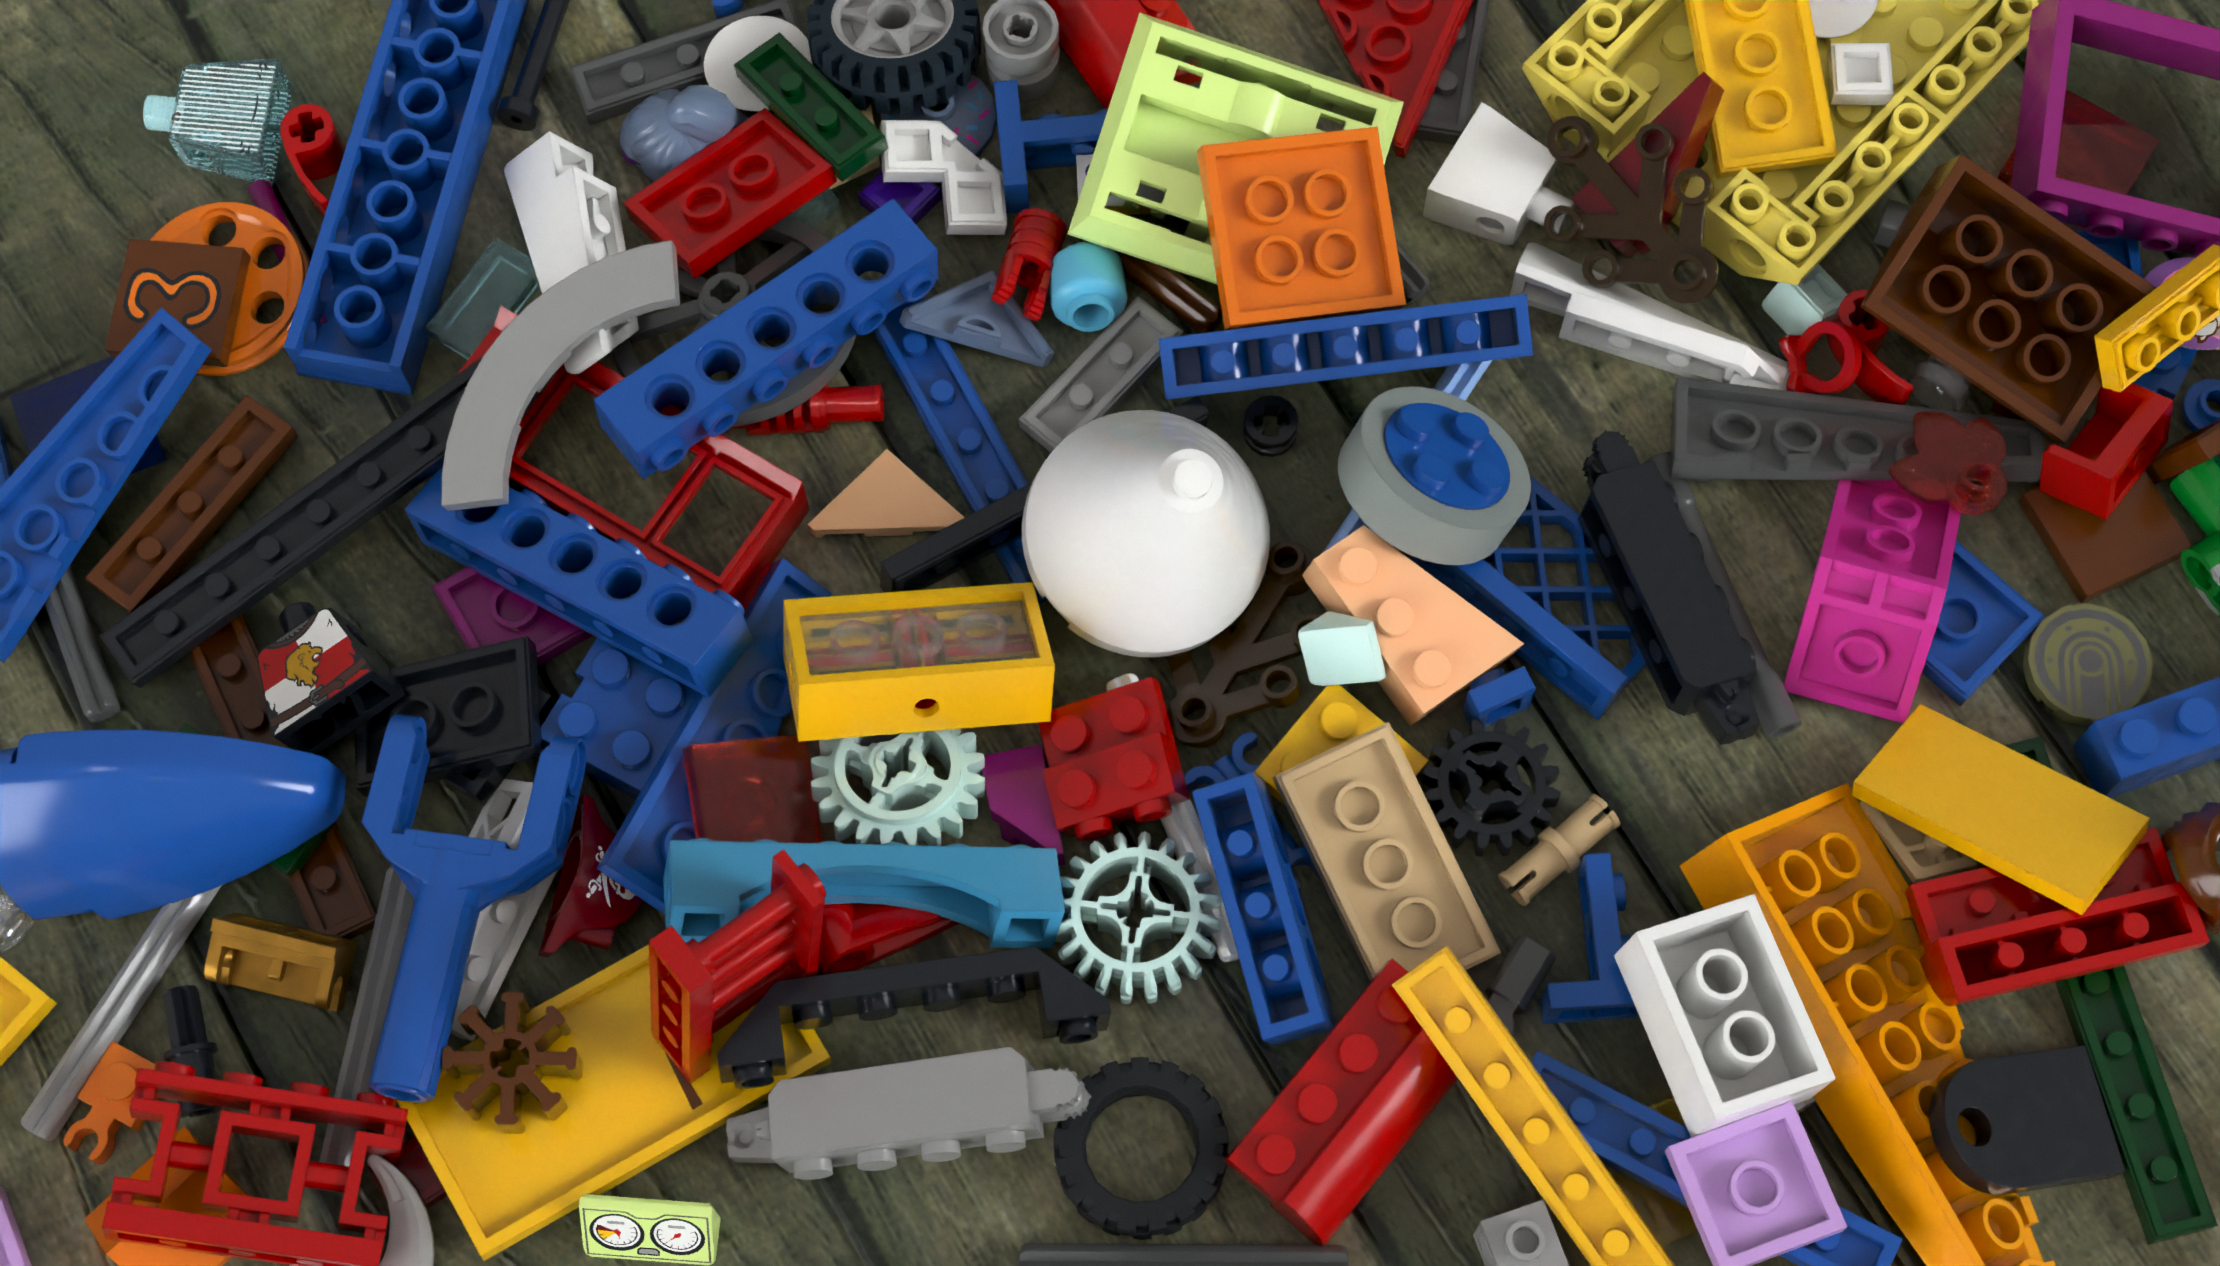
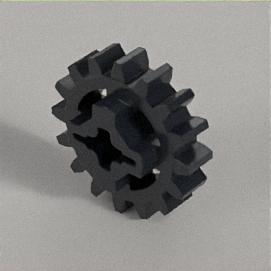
M1479 718L1473 719L1469 729V736L1467 737L1454 727L1450 729L1446 738L1449 749L1439 745L1433 746L1429 759L1436 767H1425L1421 783L1434 788L1424 793L1431 809L1439 808L1440 810L1435 818L1441 830L1448 826L1455 830L1451 845L1457 848L1466 838L1474 840L1475 855L1481 857L1488 843H1496L1502 856L1509 855L1512 848V840L1515 837L1526 847L1532 845L1536 836L1533 826L1540 829H1546L1549 826L1553 816L1546 808L1556 807L1561 793L1552 787H1548V785L1557 780L1559 775L1558 766H1542L1541 764L1549 750L1548 746L1544 743L1531 749L1526 744L1530 729L1524 726L1515 736L1506 734V721L1501 718L1496 722L1493 731H1485ZM1480 751H1495L1494 753L1479 756L1474 754ZM1519 765L1522 766L1529 777L1532 794L1529 793L1530 787L1520 780L1517 769ZM1449 780L1453 782L1451 787L1461 793L1464 804L1461 810L1457 807L1451 796ZM1490 780L1497 781L1501 785L1500 789L1496 788L1490 795L1480 790L1481 786H1486ZM1501 818L1508 821L1501 824L1484 823L1487 821L1497 820Z

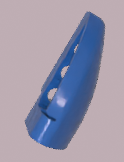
M81 730L25 735L20 739L18 747L0 750V885L18 907L37 920L83 914L92 911L105 919H117L162 907L169 903H175L249 874L291 852L329 827L337 820L343 809L346 775L328 759L316 754L230 737L153 730Z

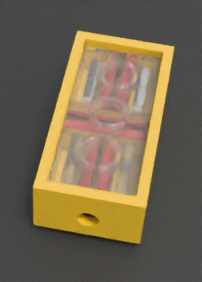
M1033 582L784 600L783 658L798 742L1051 721L1055 663Z

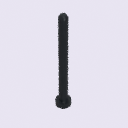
M545 0L513 94L501 99L496 112L497 118L508 127L522 131H531L536 127L540 111L534 103L570 0Z

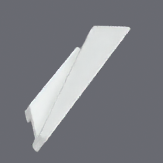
M549 131L506 164L504 168L505 177L542 294L579 269L610 255L626 251L616 187L593 176V155ZM637 316L617 324L606 331L602 328L585 339L571 351L573 354L564 362L566 371L571 374H580L639 330Z
M1530 242L1527 244L1515 271L1510 296L1527 294L1529 306L1564 316L1559 338L1689 379L1786 391L1787 379L1790 375L1788 362L1622 283L1616 282L1607 288L1597 287L1585 279L1581 264L1537 243ZM1592 270L1597 280L1607 278V276Z

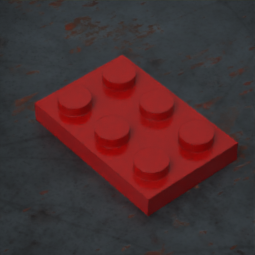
M764 108L732 129L724 137L711 143L623 202L629 219L655 243L673 241L676 246L677 264L691 277L696 279L837 182L833 166Z

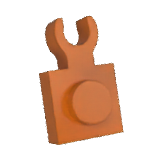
M112 1041L76 1097L92 1108L85 1118L75 1122L68 1129L64 1138V1145L76 1152L86 1136L96 1133L98 1143L88 1159L98 1165L104 1164L115 1149V1135L121 1124L139 1132L146 1120L131 1118L129 1108L135 1092L137 1069L154 1070L155 1064Z

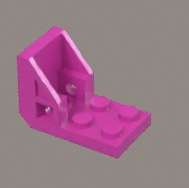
M1838 480L1823 544L1783 684L1787 692L1904 723L1907 720L1945 599L1965 491L1925 481Z

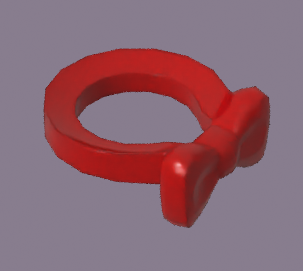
M1839 321L1817 322L1802 335L1790 334L1779 340L1780 349L1788 359L1790 375L1787 379V391L1813 394V391L1817 393H1839L1850 387L1858 377L1862 365V347L1857 334L1846 324ZM1825 334L1836 336L1844 349L1842 369L1835 378L1829 381L1809 373L1805 359L1817 340Z

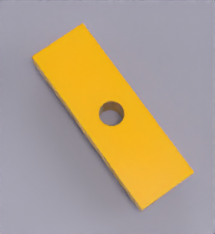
M2213 244L2094 336L2103 388L2116 392L2123 391L2143 374L2151 371L2157 363L2176 348L2192 339L2199 330L2220 315L2219 245Z

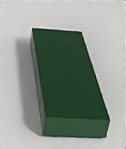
M780 32L734 64L737 77L790 130L833 166L835 176L841 182L888 149L886 137Z

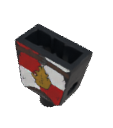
M298 602L289 605L279 615V622L284 635L263 648L257 657L272 735L294 750L317 755L405 696L403 688L365 635L332 608H322L316 612L315 607L308 602Z

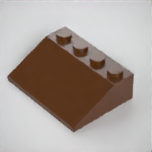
M1961 154L1935 169L1904 217L1860 307L2046 435L2063 444L2067 441L2102 386L2094 336L2151 293L2156 287Z

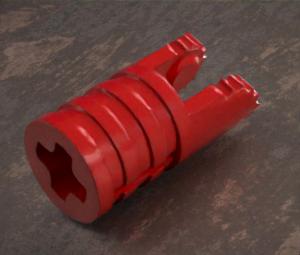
M1040 208L1025 209L1017 214L1010 242L1003 257L991 297L992 301L1003 305L1012 296L1016 284L1029 288L1022 316L1035 322L1040 320L1050 290L1053 257L1061 250L1067 234L1066 224L1059 216Z

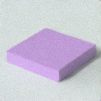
M1793 1101L1670 1145L1665 1150L1667 1159L1713 1266H1752L1835 1235L1847 1228V1224Z

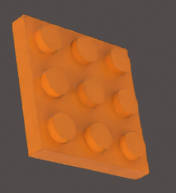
M1378 127L1202 145L1197 150L1225 330L1397 310L1406 305Z

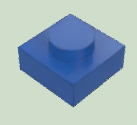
M1525 666L1507 674L1502 668L1490 671L1477 678L1471 684V690L1467 693L1462 712L1469 726H1471L1473 719L1479 718L1483 727H1488L1496 723L1499 718L1505 719L1528 709L1536 687Z

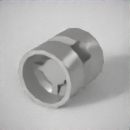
M998 0L991 5L985 14L982 28L986 72L989 83L994 88V82L1017 80L1019 101L1040 98L1051 91L1059 79L1061 63L1058 45L1059 24L1056 13L1044 0Z

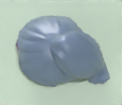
M689 85L682 91L677 89L659 91L634 107L623 121L620 129L621 155L626 162L631 163L641 170L646 177L655 182L711 143L724 137L732 129L749 119V117L735 108L726 94L719 92L709 85Z

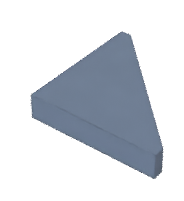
M993 270L904 308L899 320L904 328L1039 367L1049 365L1054 351L1030 319L1022 316L1023 310L1012 296L1003 305L991 300L997 280V275Z

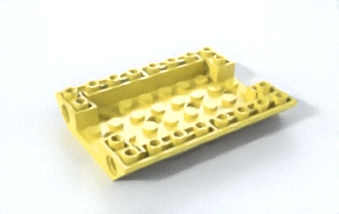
M1587 0L1523 63L1522 70L1553 123L1567 116L1580 117L1596 129L1599 137L1597 151L1608 163L1636 137V134L1643 126L1651 123L1698 77L1685 0ZM1878 0L1873 15L1858 30L1841 37H1816L1838 155L1831 163L1752 174L1744 167L1734 177L1717 179L1708 133L1699 155L1704 162V166L1699 169H1702L1712 178L1714 192L1706 204L1703 246L1740 276L1799 285L2028 45L2032 9L2044 0ZM1830 43H1890L1893 98L1886 105H1831L1827 59ZM1576 129L1566 131L1563 136L1577 147L1580 142L1579 131ZM1694 176L1690 178L1685 191L1687 197L1695 198L1703 192L1704 180L1702 177ZM1682 201L1676 216L1671 220L1679 228L1683 206Z

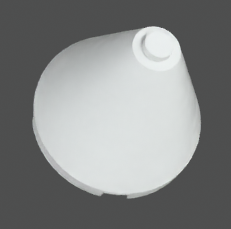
M1132 410L1109 414L1095 419L1072 432L1055 447L1039 469L1027 494L1022 519V545L1028 572L1036 590L1042 599L1046 596L1056 611L1070 623L1067 628L1091 644L1111 652L1135 657H1162L1183 653L1203 645L1226 629L1242 614L1253 599L1265 573L1269 556L1270 525L1265 501L1255 477L1239 454L1226 441L1201 424L1182 416L1154 410Z

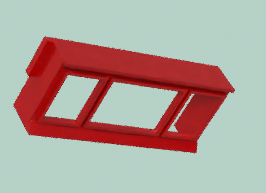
M501 305L494 326L457 374L485 355L501 332L518 314ZM598 361L580 374L568 373L563 364L555 372L556 375L519 424L522 428L512 456L509 487L518 492L522 488L535 492L547 502L552 510L566 517L569 513H575L583 517L597 530L598 534L613 542L617 538L629 541L645 555L646 559L661 567H664L665 564L677 566L691 577L695 585L711 593L719 589L730 594L746 611L772 566L771 564L810 510L803 481L723 434L715 437L708 435L688 449V452L695 455L696 458L643 531L520 459L575 385L589 394L598 397L625 378ZM668 405L659 413L666 416H674L683 411L673 405ZM714 468L721 470L773 501L720 576L715 575L661 543Z

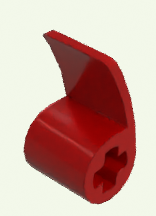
M302 104L292 108L284 116L280 126V134L286 154L313 206L324 219L329 201L317 190L311 181L335 174L340 168L346 148L329 112L318 105Z
M1867 289L1853 291L1845 296L1833 321H1839L1850 326L1859 338L1862 347V365L1854 382L1875 402L1905 405L1914 389L1913 385L1899 377L1875 356L1890 327L1860 307L1868 292ZM1828 334L1827 342L1829 348L1842 367L1844 363L1843 346L1836 336Z

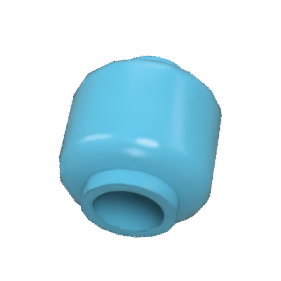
M1079 242L1060 250L1053 257L1049 290L1050 305L1055 317L1062 323L1083 332H1093L1107 327L1123 313L1128 298L1125 271L1120 256L1114 250L1091 242Z

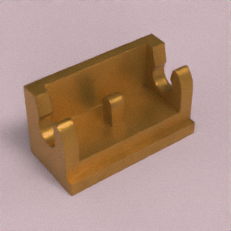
M238 912L213 918L210 929L212 935L204 969V978L206 980L224 985L231 984L305 1002L335 1012L343 1010L358 941Z

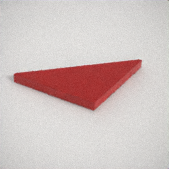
M1316 0L1360 86L1404 102L1391 146L1397 157L1405 159L1473 0Z

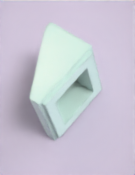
M1818 264L1799 285L1778 282L1763 300L1762 307L1787 335H1802L1817 322L1833 321L1841 302L1848 294Z
M1327 611L1299 630L1298 638L1311 684L1327 686L1381 681L1386 677L1373 621Z

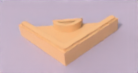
M886 449L807 525L809 533L815 538H822L826 534L864 533L865 537L913 535V532L940 531L965 517Z

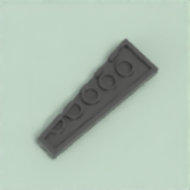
M1679 377L1676 378L1672 394L1670 478L1690 479L1699 483L1710 482L1714 479L2039 482L2044 452L2042 431L2026 420Z

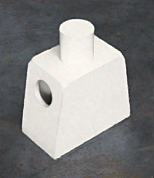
M1481 102L1429 185L1423 217L1504 245H1513L1529 220L1544 226L1545 216L1552 208L1564 205L1573 209L1575 203L1549 189L1557 163L1549 149L1493 108ZM1562 214L1555 220L1554 229L1556 233L1559 234L1562 231L1570 214Z

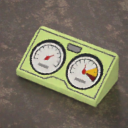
M584 1194V1197H580L579 1213L583 1248L585 1253L591 1257L695 1265H712L716 1260L721 1218L710 1203Z

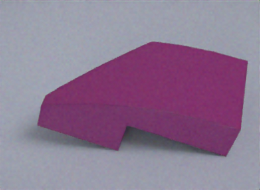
M1041 744L984 755L985 768L982 769V774L985 777V789L991 819L999 823L1001 838L1013 845L1021 841L1033 848H1056L1058 865H1065L1059 830L1056 828L1042 771L1046 769Z

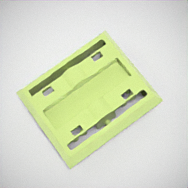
M1139 13L1067 235L1217 284L1197 150L1202 145L1322 133L1326 131L1316 128L1319 117L1344 125L1341 130L1378 127L1383 163L1385 165L1404 102ZM1180 69L1202 77L1199 86L1192 87L1175 81L1176 70ZM1140 183L1162 190V193H1165L1162 201H1152L1141 197L1137 193ZM1112 195L1124 199L1123 207L1132 210H1138L1139 205L1151 208L1149 214L1162 220L1165 214L1187 220L1188 224L1184 236L1171 232L1169 229L1105 208L1108 196Z

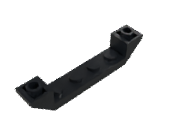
M1035 946L775 981L717 1053L721 1083L734 1082L736 1088L752 1089L767 1086L774 1082V1076L786 1074L781 1024L793 1023L796 1029H816L831 1024L833 1022L832 1017L858 1014L861 1020L875 1021L896 1015L898 1013L897 1008L923 1005L925 1011L941 1012L961 1006L963 999L987 996L988 1001L991 1003H1007L1024 998L1026 991L1036 990L1043 1039L1059 1037L1060 1043L1078 1044L1097 1038L1098 1031L1107 1030L1111 1015L1109 999Z

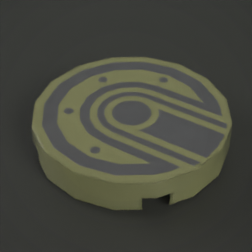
M2081 603L2061 607L2041 621L2025 645L2022 668L2030 692L2038 702L2042 700L2047 707L2054 710L2051 714L2064 722L2089 727L2094 721L2136 707L2151 685L2153 660L2147 640L2131 620L2109 607Z

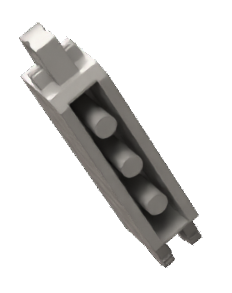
M1012 1047L780 1080L768 1094L769 1107L727 1119L728 1155L736 1163H777L787 1172L793 1173V1177L796 1179L815 1180L833 1175V1167L857 1164V1168L864 1171L886 1170L897 1166V1158L921 1155L924 1161L943 1162L961 1157V1149L986 1146V1150L993 1153L1014 1152L1026 1147L1025 1140L1044 1138L1043 1123L1067 1120L1069 1116L1073 1119L1077 1115L1082 1116L1084 1111H1088L1087 1106L1092 1096L1085 1089L1083 1081L1079 1082L1074 1071L1071 1072L1068 1068L1062 1070L1060 1067L1057 1071H1054L1053 1068L1035 1070Z

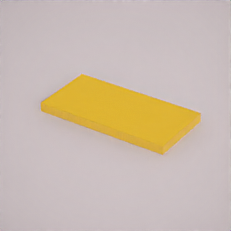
M649 945L526 1013L525 1034L547 1014L546 1008L548 1006H554L565 1018L571 1033L568 1036H560L544 1052H567L569 1047H574L583 1061L582 1078L580 1080L573 1079L572 1075H543L541 1082L552 1093H560L568 1106L567 1110L555 1121L549 1120L541 1108L542 1104L530 1092L522 1095L521 1122L525 1126L524 1133L505 1134L495 1123V1117L500 1114L501 1093L480 1111L481 1117L475 1121L460 1107L453 1096L458 1091L463 1093L481 1075H460L458 1079H452L443 1067L434 1099L424 1103L397 1100L400 1108L408 1109L407 1121L478 1253L483 1261H486L577 1209L580 1197H584V1194L601 1195L726 1124L727 1119L742 1115L768 1100V1094L780 1080L810 1076L831 1064V1058L814 1029H796L793 1023L781 1024L786 1074L774 1076V1082L767 1086L752 1089L736 1088L734 1082L721 1083L717 1053L755 1007L753 1006L713 1034L711 1069L691 1083L703 1104L692 1110L665 1051L651 1034ZM504 1025L494 1029L493 1032L497 1034L504 1031ZM478 1038L456 1051H483L485 1044ZM516 1049L511 1050L509 1061L499 1062L498 1066H501L508 1078L515 1077L517 1066L528 1065L529 1060L525 1061L519 1050Z

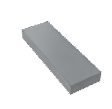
M1138 296L1019 418V427L1051 453L1068 435L1081 426L1100 417L1113 414L1161 364L1159 338L1183 336V331Z

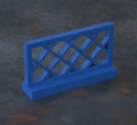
M1530 476V499L1526 510L1523 511L1515 524L1528 525L1531 548H1500L1499 545L1490 556L1467 565L1437 564L1414 556L1411 557V560L1522 641L1524 645L1515 653L1595 719L1599 720L1611 708L1618 695L1647 664L1627 622L1626 625H1596L1593 601H1616L1610 586L1590 585L1587 562L1598 563L1578 521L1580 515ZM1540 525H1561L1572 534L1573 548H1543ZM1502 562H1533L1536 586H1515L1504 577ZM1545 562H1575L1579 586H1548ZM1550 601H1581L1584 625L1562 624L1552 616ZM1598 639H1629L1631 661L1620 671L1600 654Z

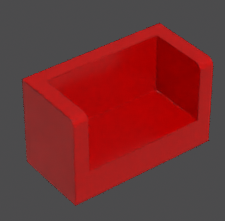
M2133 383L2121 392L2101 386L2098 391L2095 415L2071 445L2065 449L2058 445L2050 444L2043 452L2039 491L2107 520L2168 442L2173 400Z

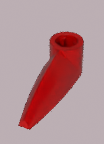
M865 903L824 905L818 965L823 975L855 971L918 944L959 923L941 917L938 914L904 907Z

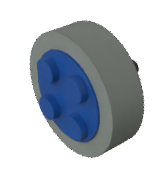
M1399 387L1378 395L1363 412L1344 442L1338 457V476L1341 487L1348 502L1362 521L1394 548L1432 563L1467 565L1490 556L1521 516L1530 499L1531 480L1527 464L1520 450L1505 430L1487 414L1465 400L1431 388Z

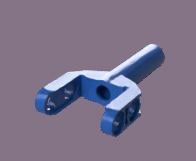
M403 714L393 715L388 722L362 824L385 858L390 862L415 901L369 1080V1087L378 1094L414 1103H424L435 1098L442 1070L443 1048L448 1045L480 911L499 899L525 893L563 867L586 767V745L582 738L556 735L551 743L540 753L518 849L514 850L506 842L412 829L430 760V754L426 745V723L422 717Z

